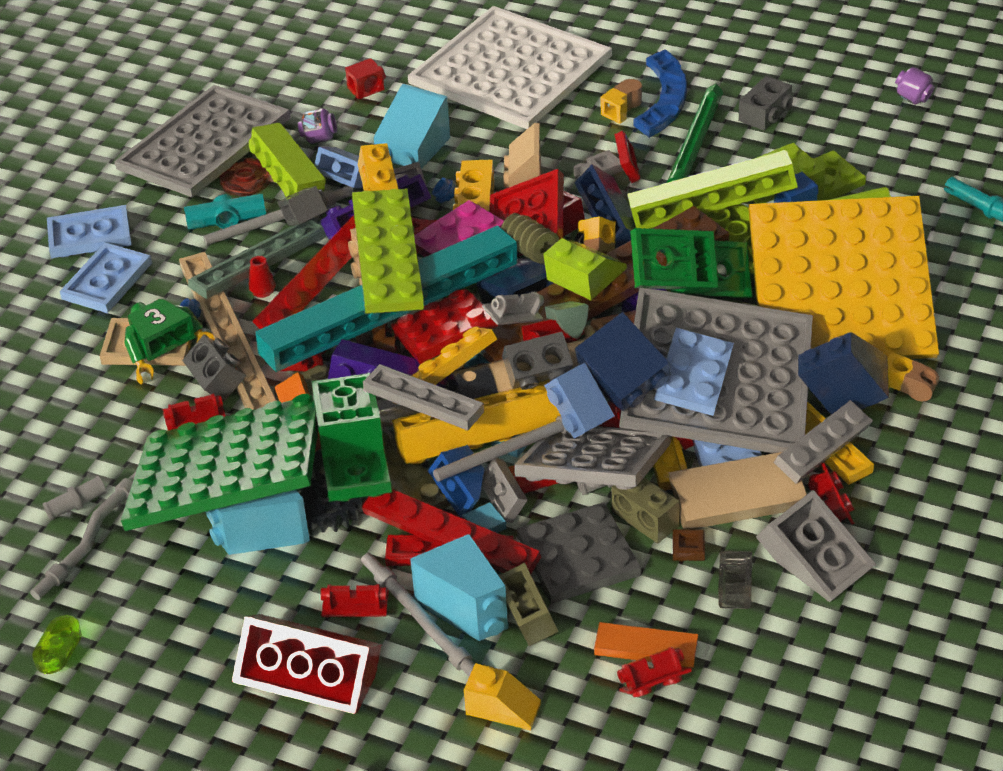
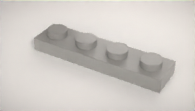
M380 364L363 381L365 392L465 430H469L484 413V403Z
M850 400L779 454L774 464L797 484L819 467L821 463L825 462L866 430L873 420Z

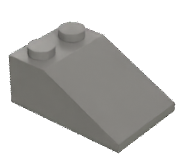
M814 490L768 524L756 536L777 563L829 602L876 565Z

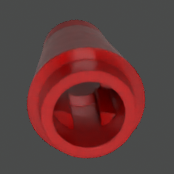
M255 256L250 260L248 287L254 296L259 298L268 297L273 293L276 282L266 258Z

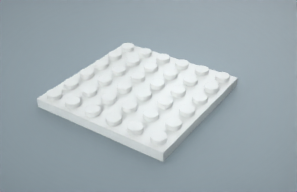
M492 6L408 75V83L421 89L447 96L450 100L528 129L534 123L541 120L612 56V48Z

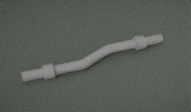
M135 473L128 479L124 478L115 486V492L92 513L81 543L59 564H53L45 572L46 577L30 591L36 600H40L54 585L59 586L68 577V572L92 549L103 519L123 500H127Z
M371 553L363 555L361 562L374 575V580L377 584H380V587H387L393 596L411 613L425 632L449 656V662L457 670H463L469 677L475 664L464 647H458L442 631L421 605L396 580L397 576L389 567H383Z

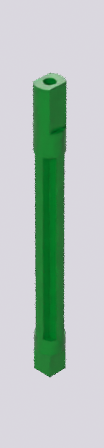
M717 83L706 89L667 183L689 177L724 92Z

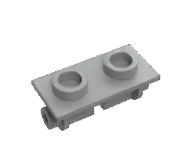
M537 292L521 294L520 298L517 294L498 295L490 304H483L482 307L497 325L542 321L543 317L538 313V310L543 305L544 298Z

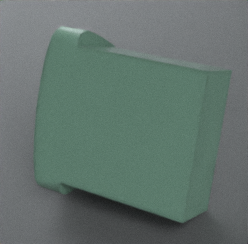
M569 301L546 306V318L556 320L566 334L578 339L587 322L588 305Z

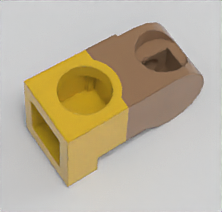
M626 79L601 96V115L619 124L627 119V112L631 108L640 106L642 103V83L636 79Z
M600 216L579 221L578 232L584 234V245L604 254L615 250L616 222Z
M891 352L887 358L888 388L907 393L917 401L929 400L939 383L938 373L922 363Z

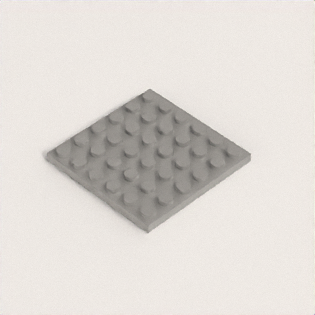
M639 288L634 325L665 358H667L676 328L734 343L714 416L656 401L654 398L657 389L653 388L645 394V398L639 405L635 407L630 406L625 411L621 410L619 427L770 453L785 451L805 435L808 387L798 376V355L811 349L813 315L656 289Z

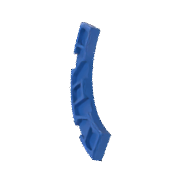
M666 49L646 58V65L654 71L662 86L660 99L657 104L655 103L646 112L633 119V126L649 138L668 127L677 118L684 107L687 96L686 75L683 73L679 61Z

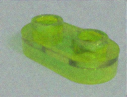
M62 615L56 617L48 624L32 653L35 667L39 672L53 674L66 666L82 637L79 621L75 617Z

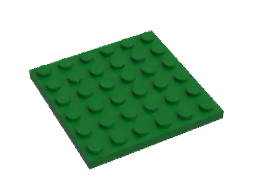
M301 394L290 401L282 403L280 401H273L262 408L254 410L244 408L237 411L234 415L225 417L216 415L205 422L197 424L188 422L182 424L177 429L169 431L160 429L152 432L146 438L121 517L124 531L310 486L318 434L314 396Z

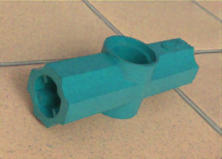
M222 194L217 196L213 202L184 207L188 230L214 225L224 229L236 225L238 221L254 219L266 214L263 194L239 198Z

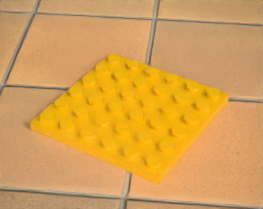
M919 196L749 204L757 306L813 315L811 349L829 342L835 337L852 332L885 353L887 358L891 352L909 359L938 357L939 349Z

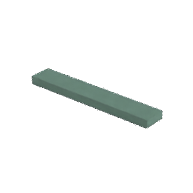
M311 218L299 225H293L188 279V287L205 299H208L248 278L250 260L253 257L263 256L266 258L268 266H271L327 235L321 223Z

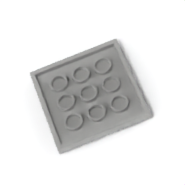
M597 426L575 439L569 432L565 434L559 432L537 441L514 464L515 476L526 477L529 481L551 479L556 480L559 484L584 482L590 487H598L605 484L616 485V488L622 490L637 487L669 447L671 436Z

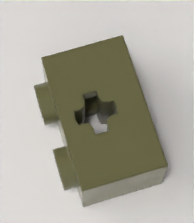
M525 563L499 575L506 587V601L529 646L559 632Z

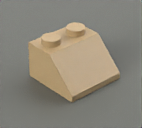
M534 123L509 145V155H504V187H512L541 175L540 123Z

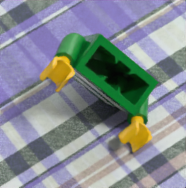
M158 299L148 305H145L143 302L133 305L131 313L127 317L129 326L125 329L124 342L132 363L137 365L136 379L138 383L143 384V379L140 375L142 372L149 373L151 380L154 377L153 367L144 362L145 359L151 361L196 337L198 338L197 342L203 335L213 340L215 338L213 334L202 331L201 328L203 326L190 308L171 304L164 299Z

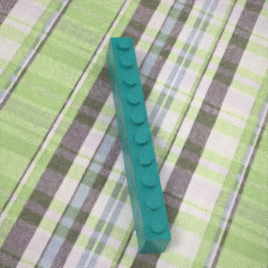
M497 225L418 260L424 306L456 290L463 289L516 265L517 242ZM360 285L255 331L258 354L275 372H278L338 345L341 339L349 340L414 310L365 314L363 288Z

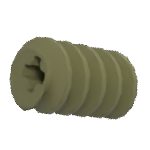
M513 213L504 220L501 229L517 242V251L536 263H544L543 254L559 241L556 233L551 232L550 229L545 228L542 224L537 223V221L526 215Z

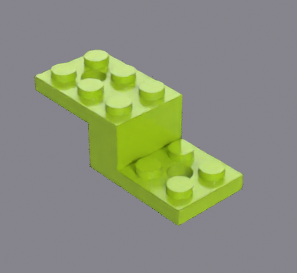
M791 143L762 155L765 156L787 150L793 164L794 173L803 172L818 185L817 201L833 199L865 185L866 176L834 150L816 158H811L795 143ZM774 194L753 201L756 204L767 203L774 200Z

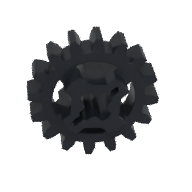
M325 474L321 475L320 481L311 478V485L301 488L302 493H299L303 498L307 523L309 522L311 530L321 526V532L325 533L328 527H332L333 531L337 532L339 525L342 524L346 528L350 527L349 520L357 521L359 519L358 512H363V497L352 498L349 501L337 500L329 502Z

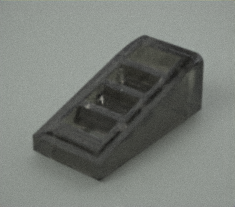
M720 551L719 607L728 609L751 608L752 552ZM726 565H743V566H726Z

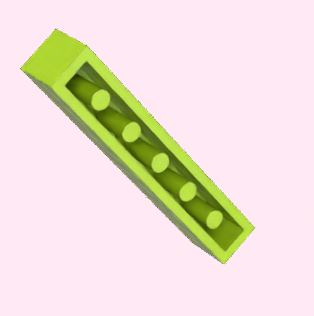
M783 150L627 195L636 228H654L693 206L703 213H708L798 188L789 154L787 150Z

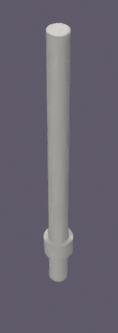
M347 186L335 191L331 189L324 191L323 193L328 202L325 206L335 205L336 201L352 196L353 188ZM280 209L204 235L203 239L206 246L285 218Z
M558 416L554 422L435 469L433 471L434 478L439 482L559 432L565 434L568 431L563 426L562 417Z

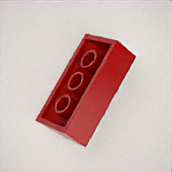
M263 614L245 616L232 682L357 714L375 678L382 644Z

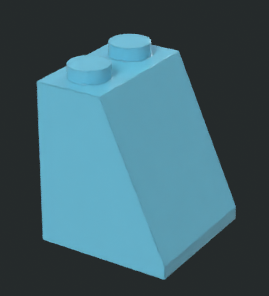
M402 84L374 135V144L387 143L392 163L405 166L419 162L422 169L450 139L447 96Z
M297 490L205 512L213 527L209 530L212 540L217 546L222 545L229 555L305 544L310 541L303 498Z
M469 534L410 558L415 600L423 609L478 641L498 635L508 629L505 584Z

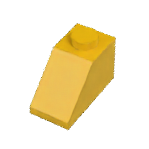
M475 663L464 688L466 715L531 730L541 706V699L508 671Z

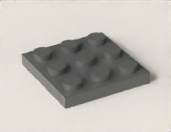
M605 502L517 528V537L520 543L540 551L541 559L534 571L551 604L641 576V567Z

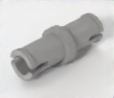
M96 476L94 479L76 488L73 486L67 488L66 493L48 502H44L42 505L52 521L74 508L76 510L83 508L82 504L102 494H106L107 491L100 477Z

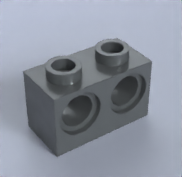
M765 76L739 100L738 121L765 131L785 111L791 108L793 103V96H791L792 85Z
M316 186L305 188L277 202L288 226L299 225L328 211L325 206L328 204L326 196Z
M563 331L507 345L504 347L502 355L512 389L519 387L522 390L534 388L539 382L552 381L556 377L570 371L573 367ZM548 355H554L560 360V362L557 364H551L546 360L545 357ZM521 362L530 365L531 370L521 371L518 369L517 364Z
M203 335L182 361L204 391L210 394L214 393L215 396L221 395L222 401L225 402L246 375L239 367L241 364L240 360L228 352L230 348L225 342L217 337L213 340Z

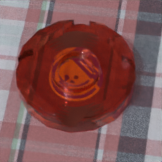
M246 158L244 162L240 163L236 162L219 176L222 189L236 196H249L259 193L267 188L271 182L269 172L266 168L262 167L258 159Z

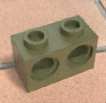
M643 478L637 487L628 490L618 489L616 485L612 486V512L656 543H660L673 532V529L679 527L680 501L646 478Z

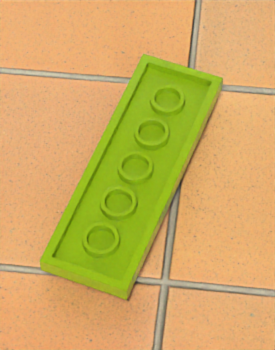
M391 189L352 192L365 314L424 310L408 190Z

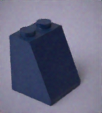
M521 257L517 259L516 265L480 280L476 284L482 304H490L498 295L517 294L520 298L521 294L538 292L553 284V282L547 280L545 265Z
M623 312L575 347L578 366L586 363L602 394L622 411H625L630 406L635 407L639 405L645 398V394L653 388L658 389L662 387L671 375L670 364Z
M852 332L835 337L829 342L813 349H808L798 355V376L831 415L850 400L860 409H864L889 398L888 360L886 354Z

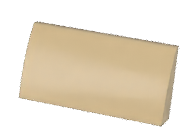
M782 452L668 473L674 498L680 501L679 517L682 529L684 530L784 513L807 494L802 480L796 484L774 464L775 459Z

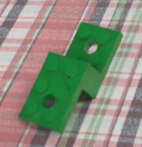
M635 228L630 231L635 288L670 289L674 293L710 299L747 300L752 297L747 242L714 241V231ZM657 252L665 255L667 259L666 266L659 264L657 261ZM718 263L725 266L727 271L726 277L719 274L717 270Z
M371 373L311 381L329 502L337 500L348 501L352 498L365 496L377 497L385 493H392L376 395L365 392L363 388V381Z

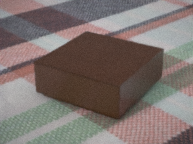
M673 529V560L705 561L704 530Z

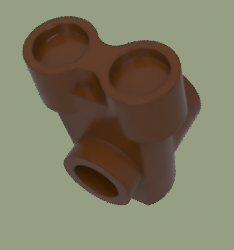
M388 322L372 329L373 342L368 343L369 347L400 354L398 337L392 336V330L387 327Z

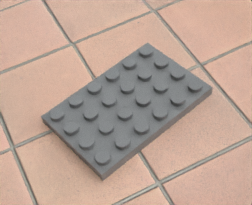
M213 85L114 161L115 166L119 171L193 198L239 159L249 153V139L251 138L252 127L281 123L283 125L291 118L289 109Z

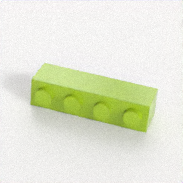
M281 123L252 127L249 149L259 159L262 167L266 168L273 181L280 186L286 197L314 186L324 192L326 179Z

